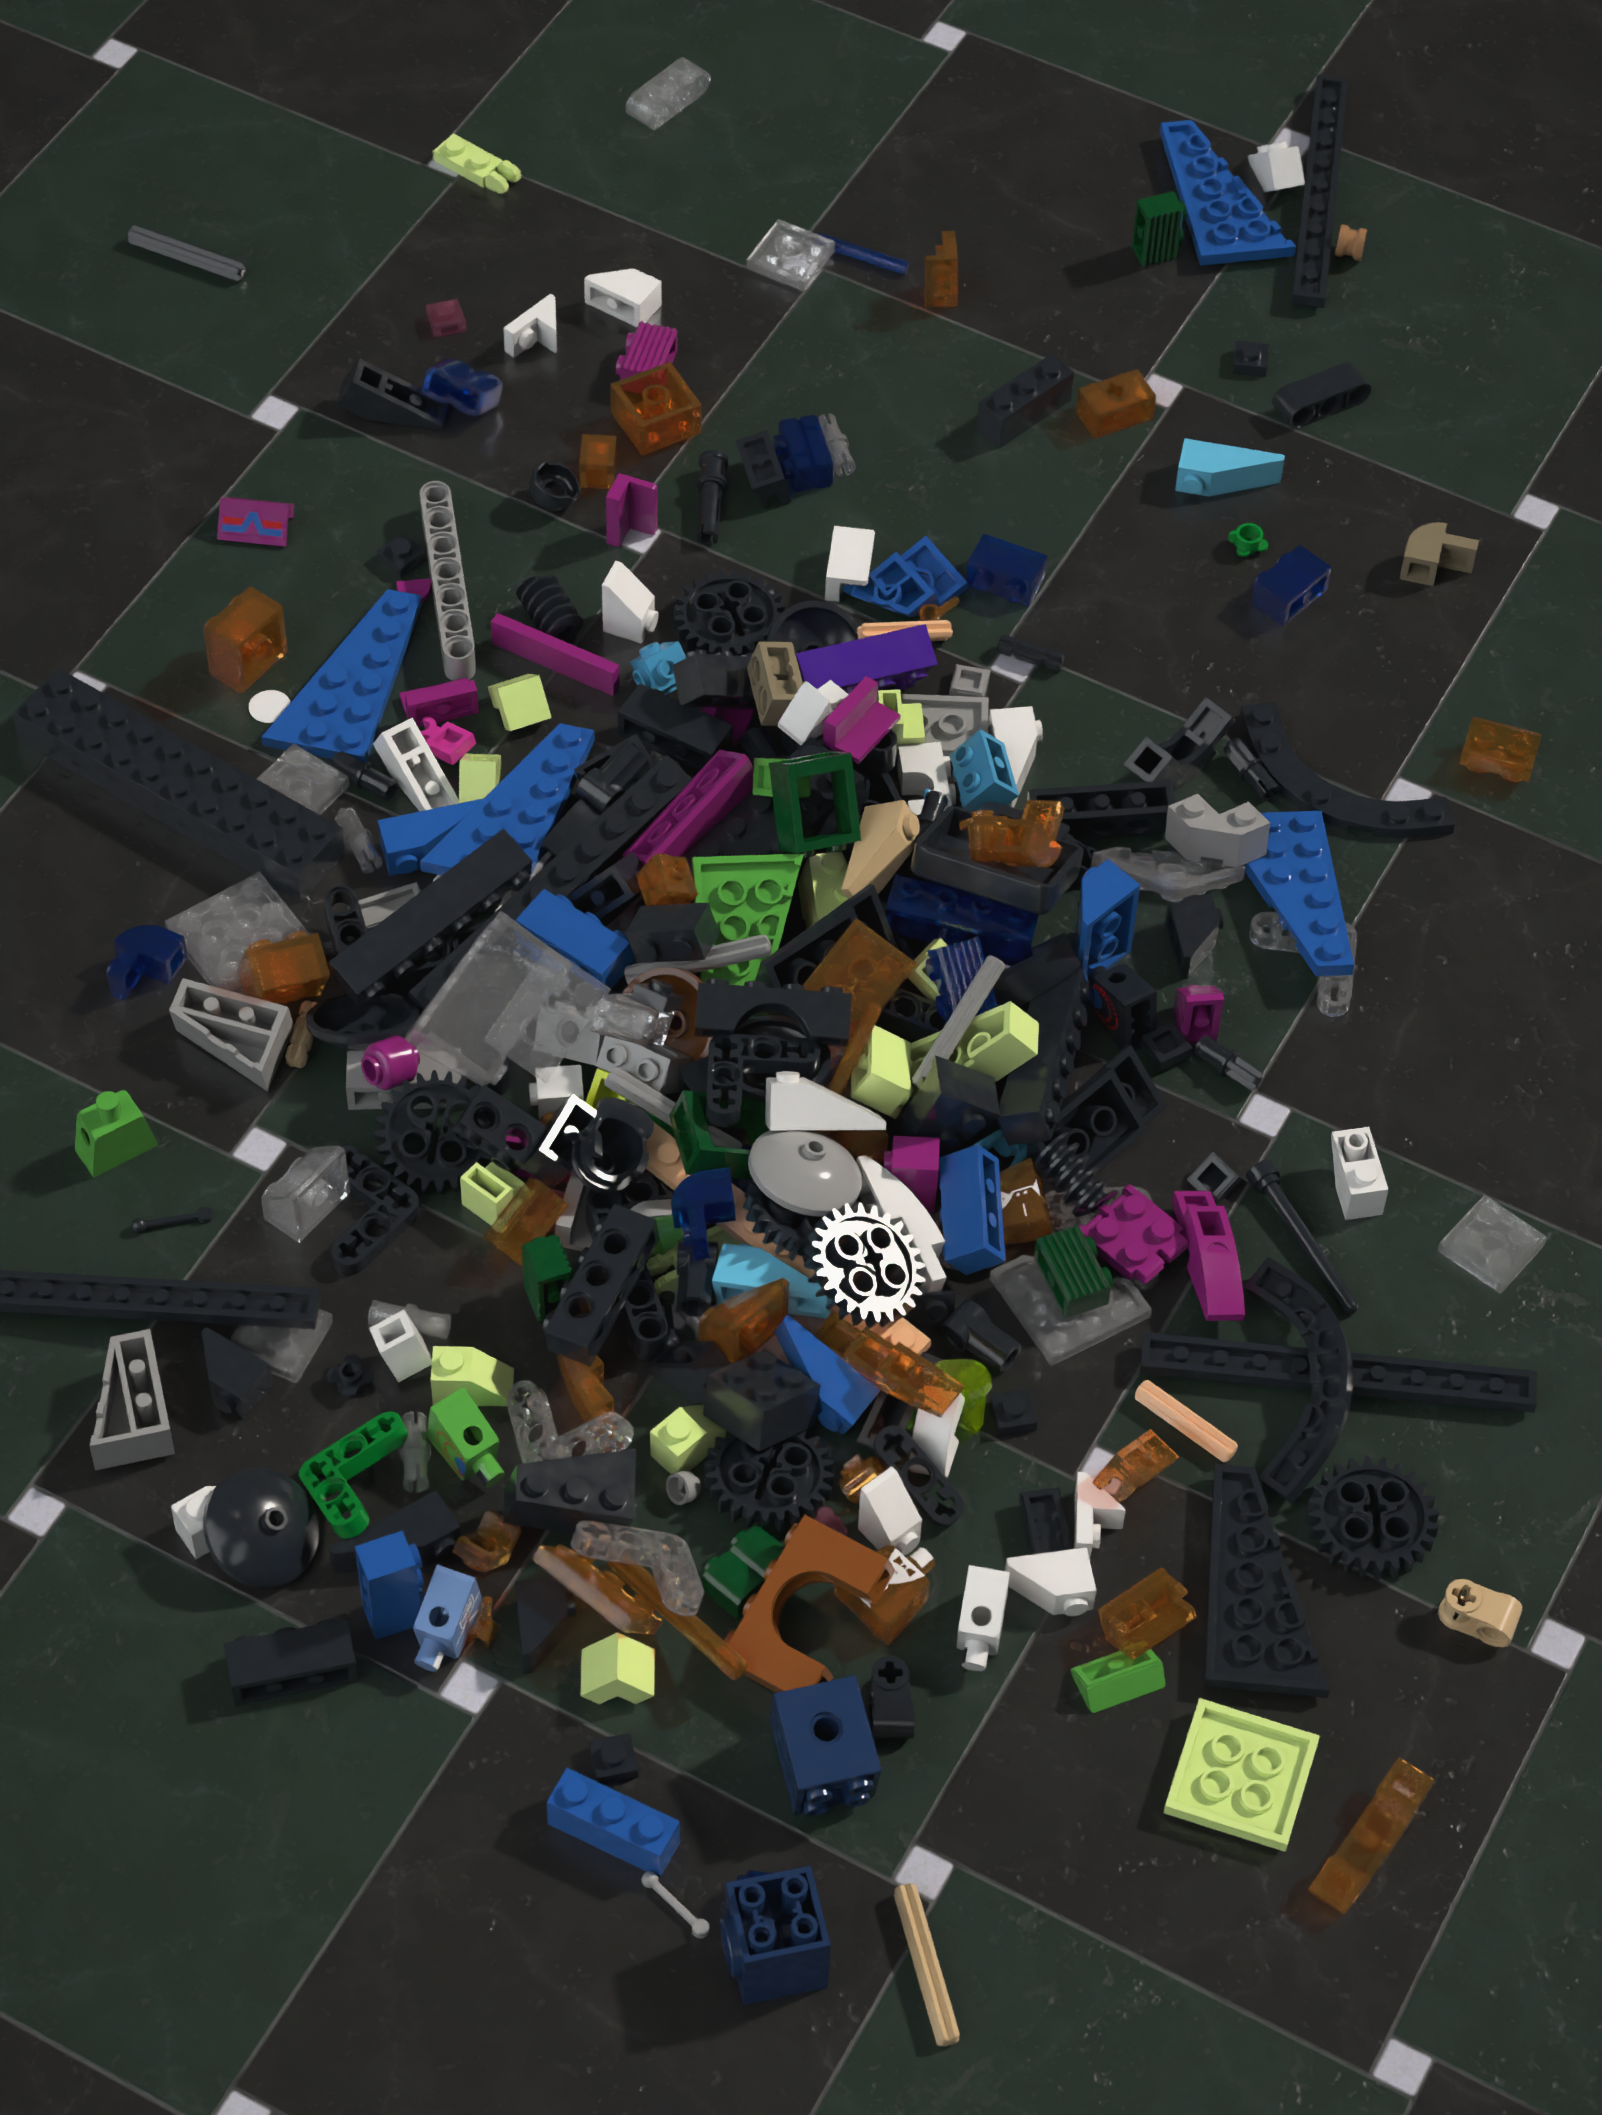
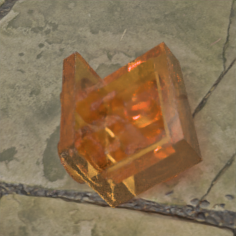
M1473 717L1459 764L1467 766L1473 772L1485 773L1488 771L1499 774L1504 779L1512 782L1522 780L1529 782L1541 734Z

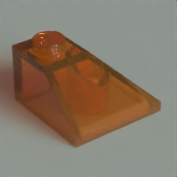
M783 1277L730 1297L717 1308L711 1307L699 1320V1341H715L731 1364L753 1355L775 1335V1329L788 1315L789 1282Z

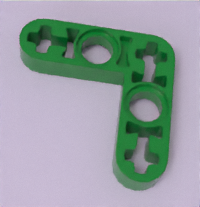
M384 1412L308 1459L300 1468L299 1477L340 1538L348 1539L361 1534L368 1526L370 1520L362 1503L347 1483V1480L399 1448L408 1438V1429L400 1415L396 1412ZM357 1449H362L355 1456L346 1458L347 1455H349L351 1452ZM323 1474L327 1479L319 1482L317 1477ZM342 1491L337 1498L326 1502L327 1498L332 1494ZM348 1510L351 1517L344 1519L341 1514Z

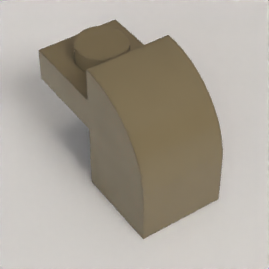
M1429 523L1420 526L1412 532L1408 539L1400 579L1433 586L1438 567L1472 573L1479 540L1446 534L1447 523Z

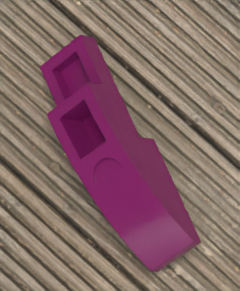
M1174 1191L1171 1204L1178 1223L1184 1228L1183 1237L1189 1242L1187 1248L1190 1257L1187 1269L1206 1321H1243L1245 1307L1242 1278L1236 1245L1225 1207L1216 1206L1211 1191Z

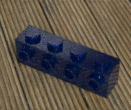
M895 875L885 909L889 926L895 935L930 943L934 939L941 938L949 947L986 956L991 955L1016 963L1030 957L1039 915L952 887Z

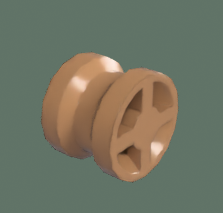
M1342 224L1335 257L1342 258L1348 255L1352 256L1354 260L1361 261L1367 229L1352 230L1348 225Z

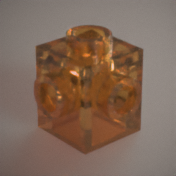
M655 854L636 874L646 906L689 904L698 895L686 857Z

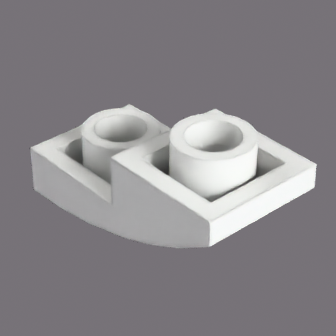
M924 1387L912 1438L944 1477L948 1478L959 1444L954 1433L964 1406L965 1397L961 1392ZM910 1451V1459L916 1457L914 1453ZM914 1465L909 1468L911 1472L929 1475L928 1470L921 1465Z

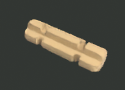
M307 1000L301 1004L298 1013L300 1016L296 1020L290 1039L292 1044L288 1046L285 1055L286 1064L290 1067L302 1068L306 1065L308 1059L307 1052L310 1051L314 1036L306 1027V1014L314 1005L318 1004L317 1002Z

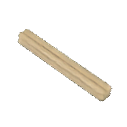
M913 1883L900 1885L895 1888L894 1897L935 2040L941 2047L953 2045L959 2041L960 2033L918 1889Z

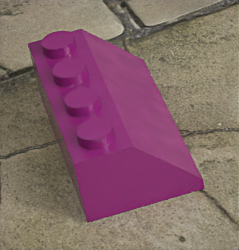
M719 750L622 856L625 857L634 852L655 882L753 791L754 767L750 759L742 753Z

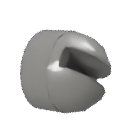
M680 1471L669 1475L666 1481L668 1497L677 1505L692 1502L701 1492L700 1479L695 1477L691 1471Z

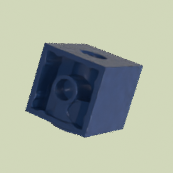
M856 1675L774 1693L769 1722L793 1814L805 1813L807 1817L818 1816L828 1812L831 1806L845 1803L846 1807H857L868 1803L871 1800L870 1797H875L882 1770Z
M811 1866L727 1882L725 1916L720 1918V1930L729 1973L732 1978L737 1977L743 2005L828 1988L831 1944Z

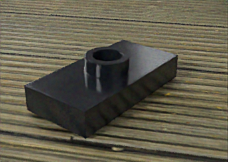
M1059 1487L1020 1492L1019 1504L1031 1555L1073 1549Z

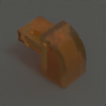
M1027 800L1021 819H1003L993 852L1006 865L1011 867L1046 868L1051 866L1057 860L1062 849L1055 840L1065 807L1059 801Z

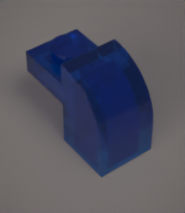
M154 925L137 926L120 934L114 940L117 958L111 961L106 973L111 996L124 1001L143 974L169 985L188 959L184 936Z
M729 1167L696 1172L685 1178L673 1193L671 1209L674 1229L682 1228L684 1246L692 1245L694 1260L709 1258L706 1233L707 1224L736 1221Z

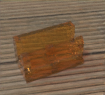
M530 1177L482 1238L500 1250L508 1259L521 1266L523 1263L521 1246L534 1238L545 1236L569 1204L541 1181Z
M1150 1429L1117 1452L1092 1483L1101 1490L1111 1483L1112 1478L1118 1479L1122 1483L1123 1488L1122 1491L1117 1493L1115 1501H1123L1139 1485L1142 1487L1175 1463L1179 1456Z
M1159 1568L1098 1609L1106 1641L1132 1660L1136 1659L1197 1617L1195 1609L1182 1599V1597L1188 1594V1591L1181 1583L1168 1575L1165 1569Z

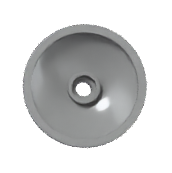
M769 1130L756 1139L749 1153V1171L756 1185L771 1200L793 1212L823 1217L834 1208L836 1210L840 1209L844 1204H848L851 1207L861 1191L862 1176L852 1155L838 1141L820 1131Z

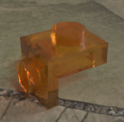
M979 810L971 812V818L960 821V829H968L971 861L996 863L1011 860L1007 816H994L993 810Z
M493 1510L486 1511L477 1531L459 1537L452 1552L463 1558L464 1564L469 1568L479 1572L490 1571L507 1564L522 1531L521 1527L503 1523V1516Z

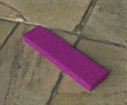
M497 613L491 620L493 645L611 696H614L620 689L619 664Z

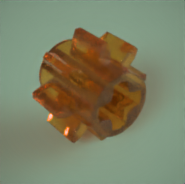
M857 1454L843 1464L845 1469L841 1471L843 1477L839 1480V1484L845 1496L851 1502L858 1504L860 1502L861 1488L887 1469L876 1457L871 1456L863 1460Z

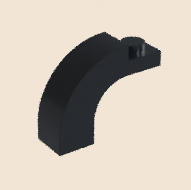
M1205 697L1189 719L1171 738L1163 743L1156 744L1146 736L1124 765L1144 782L1172 780L1173 789H1176L1199 773L1215 756L1217 752L1214 750V747L1236 720Z

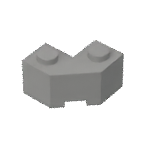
M1195 794L1168 806L1165 839L1187 860L1200 862L1202 856L1223 860V866L1237 868L1266 855L1270 822L1249 802L1218 814L1199 794Z

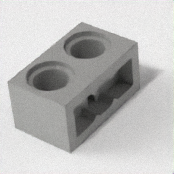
M630 1029L608 1030L595 1066L607 1072H610L614 1067H619L661 1094L680 1092L679 1067L690 1063L691 1057Z

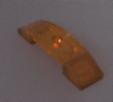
M1398 1757L1376 1789L1374 1798L1335 1855L1330 1856L1309 1887L1308 1892L1345 1915L1371 1882L1403 1835L1430 1791L1435 1779Z

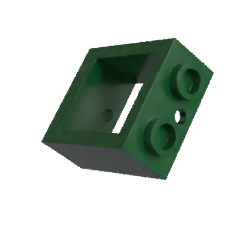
M829 751L769 763L779 851L804 854L803 858L815 856L817 849L826 848L827 852L843 851L848 849L847 843L861 841L851 753ZM831 772L837 832L804 839L797 778Z
M683 1090L669 1117L685 1174L752 1180L748 1166V1157L751 1150L713 1147L707 1126L715 1125L710 1123L706 1117L707 1092ZM742 1096L740 1120L728 1128L746 1129L752 1148L756 1139L764 1132L769 1131L765 1124L766 1102ZM720 1099V1109H727L728 1099Z

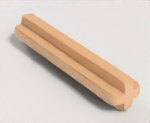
M947 620L863 623L857 628L858 639L923 624L927 626L931 641H946L952 637L953 631L951 623Z
M1145 1380L1137 1388L1135 1399L1216 1458L1222 1462H1228L1234 1456L1238 1446L1235 1441L1154 1383Z

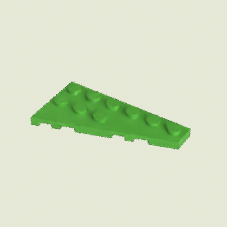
M804 854L692 858L694 903L709 902L719 930V935L713 946L764 934L770 940V955L778 950ZM769 956L699 972L700 980L706 983L707 979L719 978L728 980L729 985L744 986V983L747 981H755L760 963ZM761 1013L756 1014V1015H754V1016H752V1017L760 1016Z

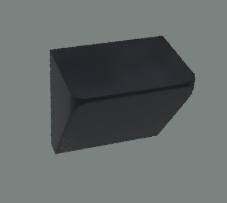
M1214 1152L1187 1179L1198 1191H1211L1215 1204L1222 1201L1246 1182Z

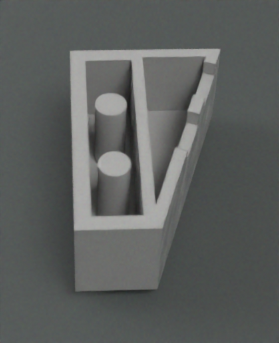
M182 978L169 1009L176 1031L268 1092L294 1029L289 1008Z
M150 1329L110 1337L102 1379L103 1388L96 1410L97 1419L94 1435L91 1436L90 1442L95 1470L175 1454Z

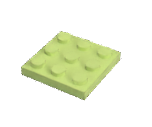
M1199 1698L1165 1804L1164 1813L1286 1852L1320 1736Z

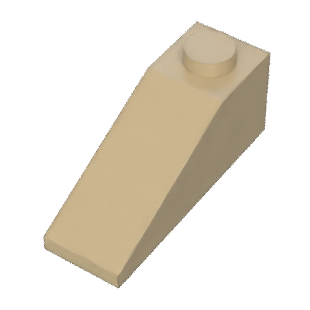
M904 800L865 806L860 822L861 841L854 843L841 889L847 899L869 884H873L877 894H879L912 852L920 825L917 816L911 812Z

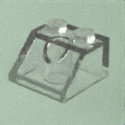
M341 1146L312 1147L303 1157L295 1159L290 1165L288 1172L278 1182L271 1183L264 1191L261 1198L264 1219L300 1243L350 1193L345 1149Z

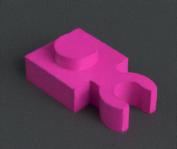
M424 717L422 719L425 730L420 732L434 757L453 765L476 745L474 734L448 721L442 727H438L433 718Z

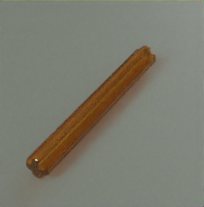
M619 1548L614 1550L613 1554L608 1557V1566L732 1680H737L747 1670V1662L627 1552Z

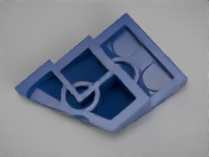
M927 536L901 556L895 552L872 572L869 571L868 584L866 586L846 584L842 587L843 591L850 596L906 617L919 616L949 603L970 588L967 581Z

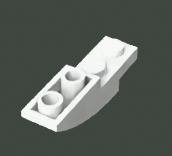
M866 1155L859 1156L856 1161L862 1176V1187L859 1196L862 1203L866 1205L865 1212L874 1205L877 1207L878 1217L881 1218L887 1212L890 1213V1224L892 1226L899 1222L903 1223L900 1233L902 1236L912 1234L913 1239L908 1245L910 1248H919L921 1250L914 1257V1260L925 1264V1267L917 1273L925 1279V1283L918 1287V1289L922 1293L941 1292L947 1277L938 1258L945 1240L936 1223L915 1195L897 1177Z

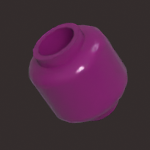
M397 1035L367 1047L361 1060L362 1073L371 1085H375L384 1091L403 1085L402 1081L405 1079L408 1082L415 1079L418 1073V1065L420 1064V1055L417 1048L405 1038Z

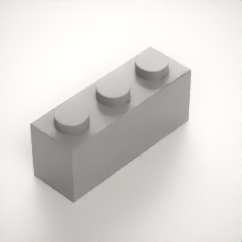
M437 1048L435 1050H418L420 1055L418 1073L420 1072L425 1081H430L432 1070H436L439 1080H444L448 1071H452L453 1082L456 1084L463 1077L461 1049ZM366 1050L347 1051L346 1093L348 1110L382 1109V1102L394 1103L390 1090H381L375 1085L368 1083L361 1069V1060ZM416 1077L413 1081L409 1082L412 1086L417 1084ZM403 1085L392 1088L401 1094L404 1092ZM441 1101L439 1108H446L447 1101ZM419 1103L413 1109H429L433 1107L427 1103Z

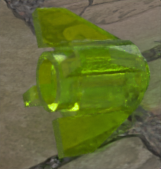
M973 1359L938 1361L930 1371L939 1383L940 1389L962 1393L965 1397V1402L961 1415H964L961 1420L971 1435L977 1433L984 1423L986 1395L992 1388L989 1371L984 1365Z

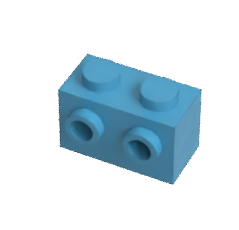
M978 730L950 753L954 769L952 773L960 791V802L965 809L977 811L988 801L1008 805L1019 796L1005 744L982 730Z

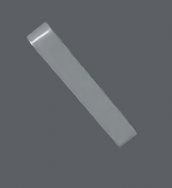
M431 481L424 484L420 489V504L444 672L446 677L452 681L463 678L470 680L476 672L475 646L451 490L443 482Z

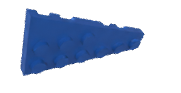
M1192 120L1161 123V139L1180 201H1183L1186 206V221L1200 265L1295 256L1296 245L1291 239L1286 240L1280 233L1281 227L1276 221H1270L1264 214L1263 205L1238 175L1233 176L1228 170L1229 164L1223 157H1217L1211 149L1210 141Z
M387 589L262 735V746L332 759L335 753L343 751L366 763L422 606L421 595Z
M560 723L420 861L421 871L443 875L504 828L532 860L531 876L536 864L542 858L545 851L541 843L556 826L577 781L574 769L585 763L595 741L594 730Z

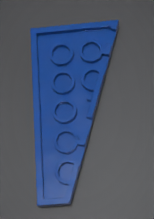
M1322 811L1261 813L1270 822L1267 852L1265 856L1244 864V871L1269 908L1273 907L1283 929L1290 931L1296 940V948L1315 976L1353 975L1354 961Z

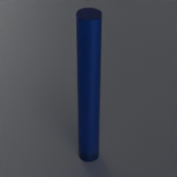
M818 233L815 239V245L903 275L907 273L909 268V262L822 233Z

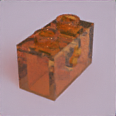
M1136 369L1079 388L1076 413L1095 439L1152 420L1154 418L1156 394L1139 370Z

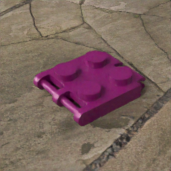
M1130 1184L1122 1189V1195L1109 1206L1104 1204L1098 1209L1099 1214L1085 1226L1079 1225L1084 1236H1090L1094 1240L1098 1256L1128 1281L1136 1277L1143 1284H1146L1164 1269L1163 1265L1165 1262L1171 1263L1185 1251L1189 1243L1183 1237L1184 1228Z

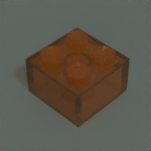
M671 362L610 384L611 413L641 456L701 434L702 405Z
M249 586L242 594L235 596L229 605L217 616L209 619L203 628L209 674L240 694L244 693L288 652L283 606L252 586Z
M298 931L285 936L284 941L271 943L269 939L251 943L248 946L249 949H245L237 968V973L243 994L276 1004H284L321 995L330 977L318 933L307 935L306 931Z

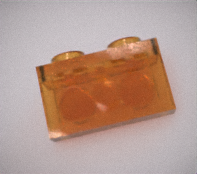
M942 231V245H936V255L924 258L926 308L958 306V254L955 231Z

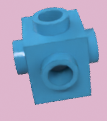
M679 641L663 642L660 645L658 642H654L639 650L640 656L630 661L634 669L633 678L637 685L641 683L652 689H658L664 694H668L677 689L672 665L684 660L686 657Z

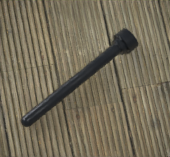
M1263 1160L1252 1166L1246 1173V1179L1252 1188L1268 1196L1344 1312L1354 1314L1358 1310V1303L1279 1187L1280 1173L1271 1160Z

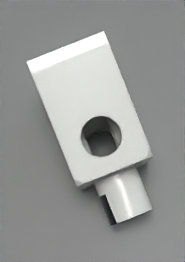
M969 1565L957 1635V1648L964 1650L961 1665L965 1669L984 1671L988 1654L997 1655L1010 1572Z

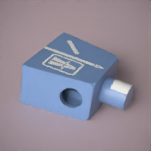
M440 1565L436 1566L413 1628L418 1643L421 1646L414 1661L419 1667L437 1672L444 1655L452 1658L460 1656L484 1604L475 1577Z

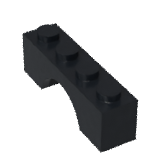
M707 979L706 983H698L694 1036L713 1038L719 1034H735L741 1024L748 1018L763 1012H776L792 1018L802 1028L806 1038L811 1039L818 1045L847 1047L850 1032L852 993H843L842 988L832 986L822 987L820 991L805 990V986L800 984H784L781 989L767 988V984L760 981H747L744 983V986L729 985V981L725 979Z

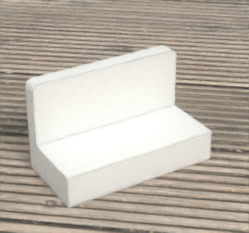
M834 526L826 574L825 600L839 602L842 583L862 586L868 584L875 538L874 530Z

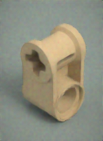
M1458 1579L1451 1582L1447 1587L1445 1598L1439 1605L1438 1615L1442 1623L1450 1629L1478 1638L1491 1646L1507 1647L1512 1641L1522 1612V1605L1516 1598L1508 1594L1495 1592L1470 1580ZM1463 1590H1466V1591H1467L1465 1597H1464V1596H1461ZM1455 1612L1459 1614L1457 1619L1453 1618Z

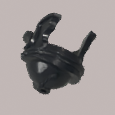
M612 1097L599 1100L595 1118L580 1132L579 1138L572 1141V1166L580 1181L592 1191L612 1193L627 1187L635 1174L642 1175L649 1160V1153L646 1152V1140L654 1131V1122L651 1117L639 1107L621 1099Z

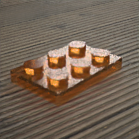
M857 918L852 922L803 984L805 990L820 991L822 987L832 986L842 988L843 993H852L847 1047L836 1046L837 1048L848 1054L914 970L916 963Z
M558 1544L557 1547L541 1545L532 1557L536 1563L622 1632L654 1635L663 1623V1620L653 1613L655 1610L653 1604L637 1594L634 1597L623 1589L625 1583L615 1574L607 1570L602 1573L592 1565L595 1559L585 1550L577 1546L569 1549L561 1544Z

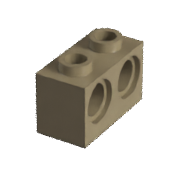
M758 642L747 666V671L761 726H778L779 720L803 682L792 642Z

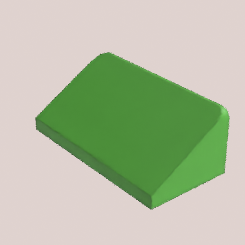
M1146 1643L1135 1645L1071 1669L1073 1679L1092 1713L1164 1688L1166 1684L1162 1661Z

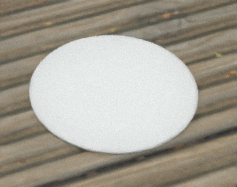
M266 690L256 694L250 700L249 712L253 718L260 722L273 723L291 702L280 691Z

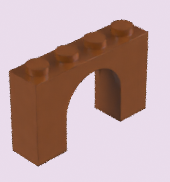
M804 1515L800 1523H795L788 1531L785 1538L786 1547L780 1557L773 1559L768 1565L764 1574L765 1582L758 1594L750 1596L743 1609L744 1618L736 1630L732 1629L727 1634L722 1645L723 1653L721 1657L730 1668L776 1693L833 1679L832 1674L825 1665L791 1648L782 1641L779 1619L782 1608L790 1596L809 1584L830 1583L875 1606L896 1571L888 1558L807 1515Z

